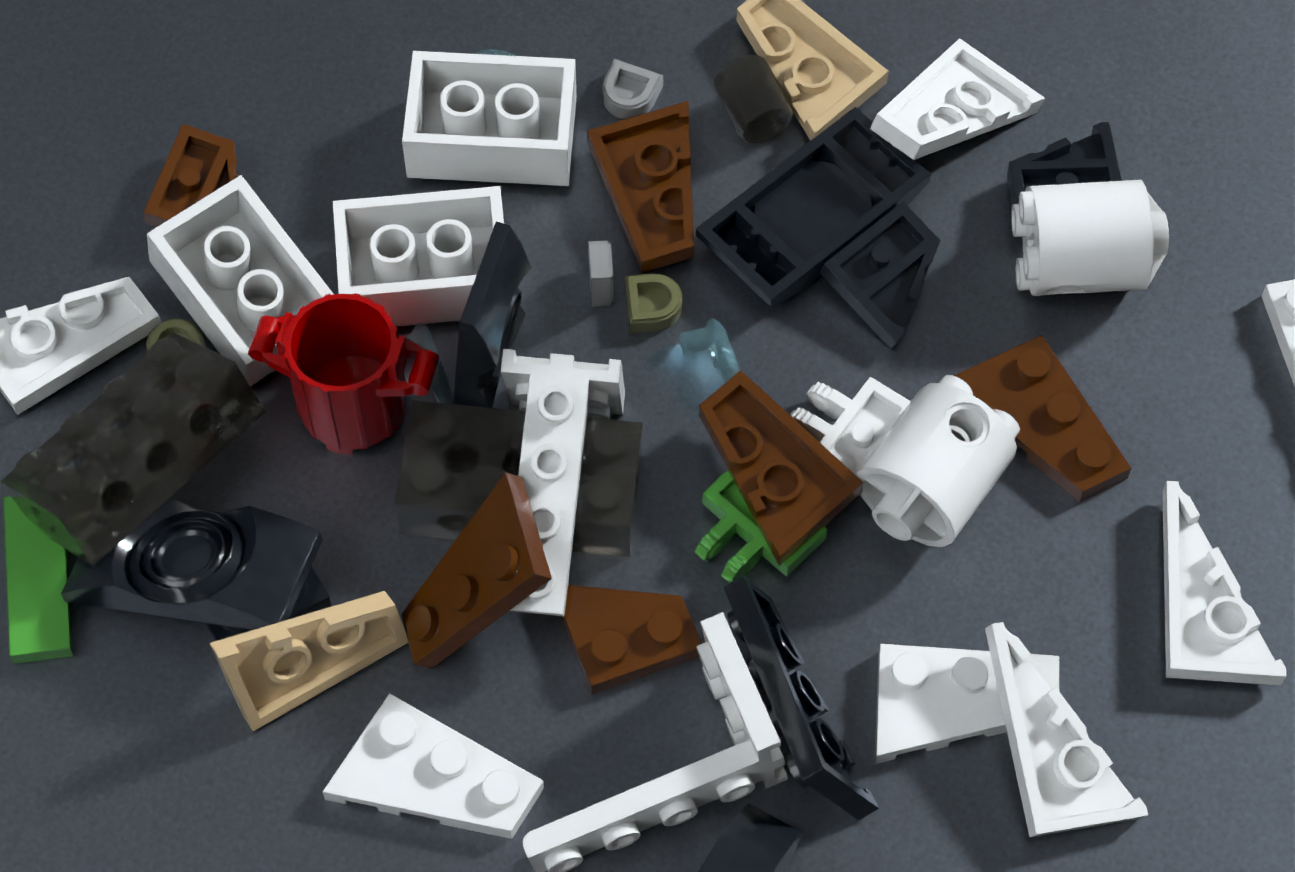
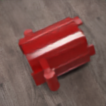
M357 293L326 294L305 307L302 306L297 315L285 312V315L276 318L267 315L261 316L248 350L249 357L259 362H265L270 368L290 378L299 418L302 419L305 427L310 432V436L326 444L327 450L353 455L354 449H368L369 446L390 437L394 430L400 429L407 412L406 396L410 394L417 396L428 395L439 360V356L435 352L422 349L417 343L398 335L396 325L394 326L390 316L381 304L378 305ZM275 344L277 346L278 354L273 353ZM408 357L415 358L408 381L406 382L404 368Z

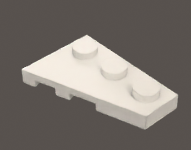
M959 38L877 113L870 129L915 160L1036 114L1045 98Z
M130 277L64 294L60 302L28 311L26 305L6 310L7 317L0 318V392L16 414L19 415L148 336L155 326L161 323L160 317Z
M880 644L878 652L875 764L894 760L896 755L926 748V751L948 747L950 742L981 734L989 737L1007 732L990 651ZM1031 654L1032 656L1028 658L1030 663L1051 690L1056 687L1059 691V656Z
M389 693L323 790V795L327 801L346 804L347 801L377 807L380 812L401 816L402 812L437 819L442 825L512 839L544 790V782Z

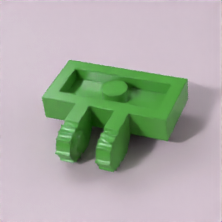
M728 470L702 493V504L721 520L710 532L706 533L694 552L708 562V560H711L727 546L735 533L747 542L726 563L721 574L729 583L742 575H747L755 567L761 556L766 558L787 577L826 540L828 529L824 526L779 566Z

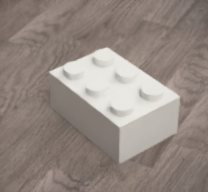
M413 51L402 137L407 178L569 186L577 97L575 59Z
M242 175L147 233L149 261L246 389L275 371L265 362L256 361L248 355V350L260 317L267 315L276 318L285 315V312L297 315L302 306L305 307L326 294L334 295ZM276 344L273 350L274 354H278Z
M500 186L333 201L339 294L357 293L378 305L381 304L390 316L394 326L460 321L496 221L504 224Z

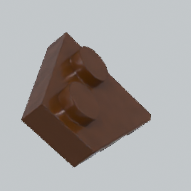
M182 124L144 210V223L158 227L237 178V158L234 141Z
M568 585L565 614L561 616V619L592 695L700 657L696 646L702 643L682 596Z

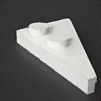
M1166 481L1163 488L1166 678L1281 686L1286 678L1285 665L1281 659L1275 661L1258 631L1261 623L1253 608L1242 599L1241 587L1218 547L1214 549L1211 547L1197 522L1200 514L1190 496L1181 490L1178 481Z
M1003 622L993 623L986 627L987 641L1029 837L1124 822L1148 816L1146 805L1140 797L1134 799L1109 767L1113 762L1102 747L1094 744L1089 739L1086 726L1058 689L1055 687L1051 690L1030 663L1028 658L1032 655L1020 639L1011 634L1005 628Z

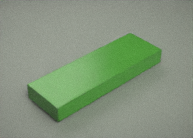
M62 490L3 497L10 657L14 664L72 657L74 652L71 603L65 602L61 595L69 578L64 494Z

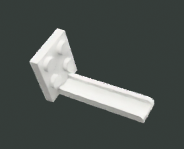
M503 349L501 375L511 405H519V411L525 413L518 476L523 478L552 577L550 581L509 611L564 616L586 420L608 421L610 414L623 415L625 388L621 360L609 359V365L574 361V355L550 353V359L517 356L515 350Z
M723 612L700 621L705 643L696 646L703 664L702 670L714 699H719L726 717L725 723L735 746L528 832L523 838V847L535 872H567L581 864L583 861L582 856L603 847L607 850L624 848L637 841L641 836L640 832L662 822L664 826L681 824L694 817L698 812L697 808L719 798L721 802H731L748 795L755 789L754 784L759 781H763L765 788H769L788 780L783 766L785 765L784 757L779 748L781 746L780 739Z

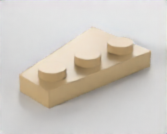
M747 0L737 8L736 21L810 141L854 107L858 108L887 84L889 72L801 0Z
M382 591L209 644L244 719L252 731H255L409 642L396 605L388 594Z

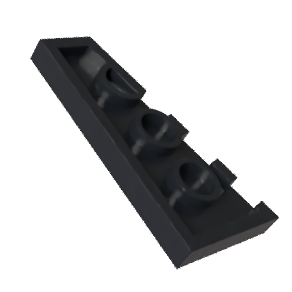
M743 575L723 587L732 607V610L727 613L729 623L736 635L748 646L751 657L746 660L747 667L756 683L763 690H766L771 702L766 707V710L775 730L781 737L786 739L791 754L786 756V763L795 780L803 788L811 786L858 821L878 810L879 807L870 790L866 788L862 790L854 784L846 769L856 764L846 743L842 740L839 741L829 725L819 718L829 711L819 690L815 688L811 680L801 670L795 671V668L803 664L804 661L771 597Z

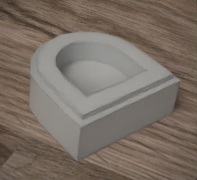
M614 59L602 86L604 107L610 114L619 119H628L648 113L662 90L663 75Z
M589 241L588 253L592 307L611 306V302H614L611 243H608V241Z

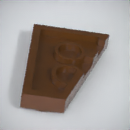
M685 101L588 130V146L641 272H648L693 258L694 227L689 102Z
M1042 335L954 375L967 383L973 392V396L983 401L992 410H1002L1016 420L1019 424L1020 432L1015 437V442L1027 453L1026 459L1077 501L1080 502L1128 479L1132 469Z
M741 370L699 405V417L779 566L862 493L864 482Z
M504 473L401 615L414 665L432 669L552 579L522 477Z

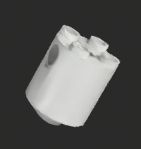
M1142 180L1028 186L1025 192H1020L1019 204L1012 205L1011 222L1013 236L1022 237L1023 258L1016 259L1018 291L1030 290L1032 296L1146 290L1168 252L1169 228L1166 214L1149 195Z
M945 375L939 383H929L922 387L857 472V477L864 482L860 495L871 508L874 521L883 531L899 540L908 541L912 539L924 545L944 547L951 544L1013 460L1017 449L1015 437L1020 432L1019 424L1008 413L998 409L992 410L983 401L973 396V392L968 384L956 376Z

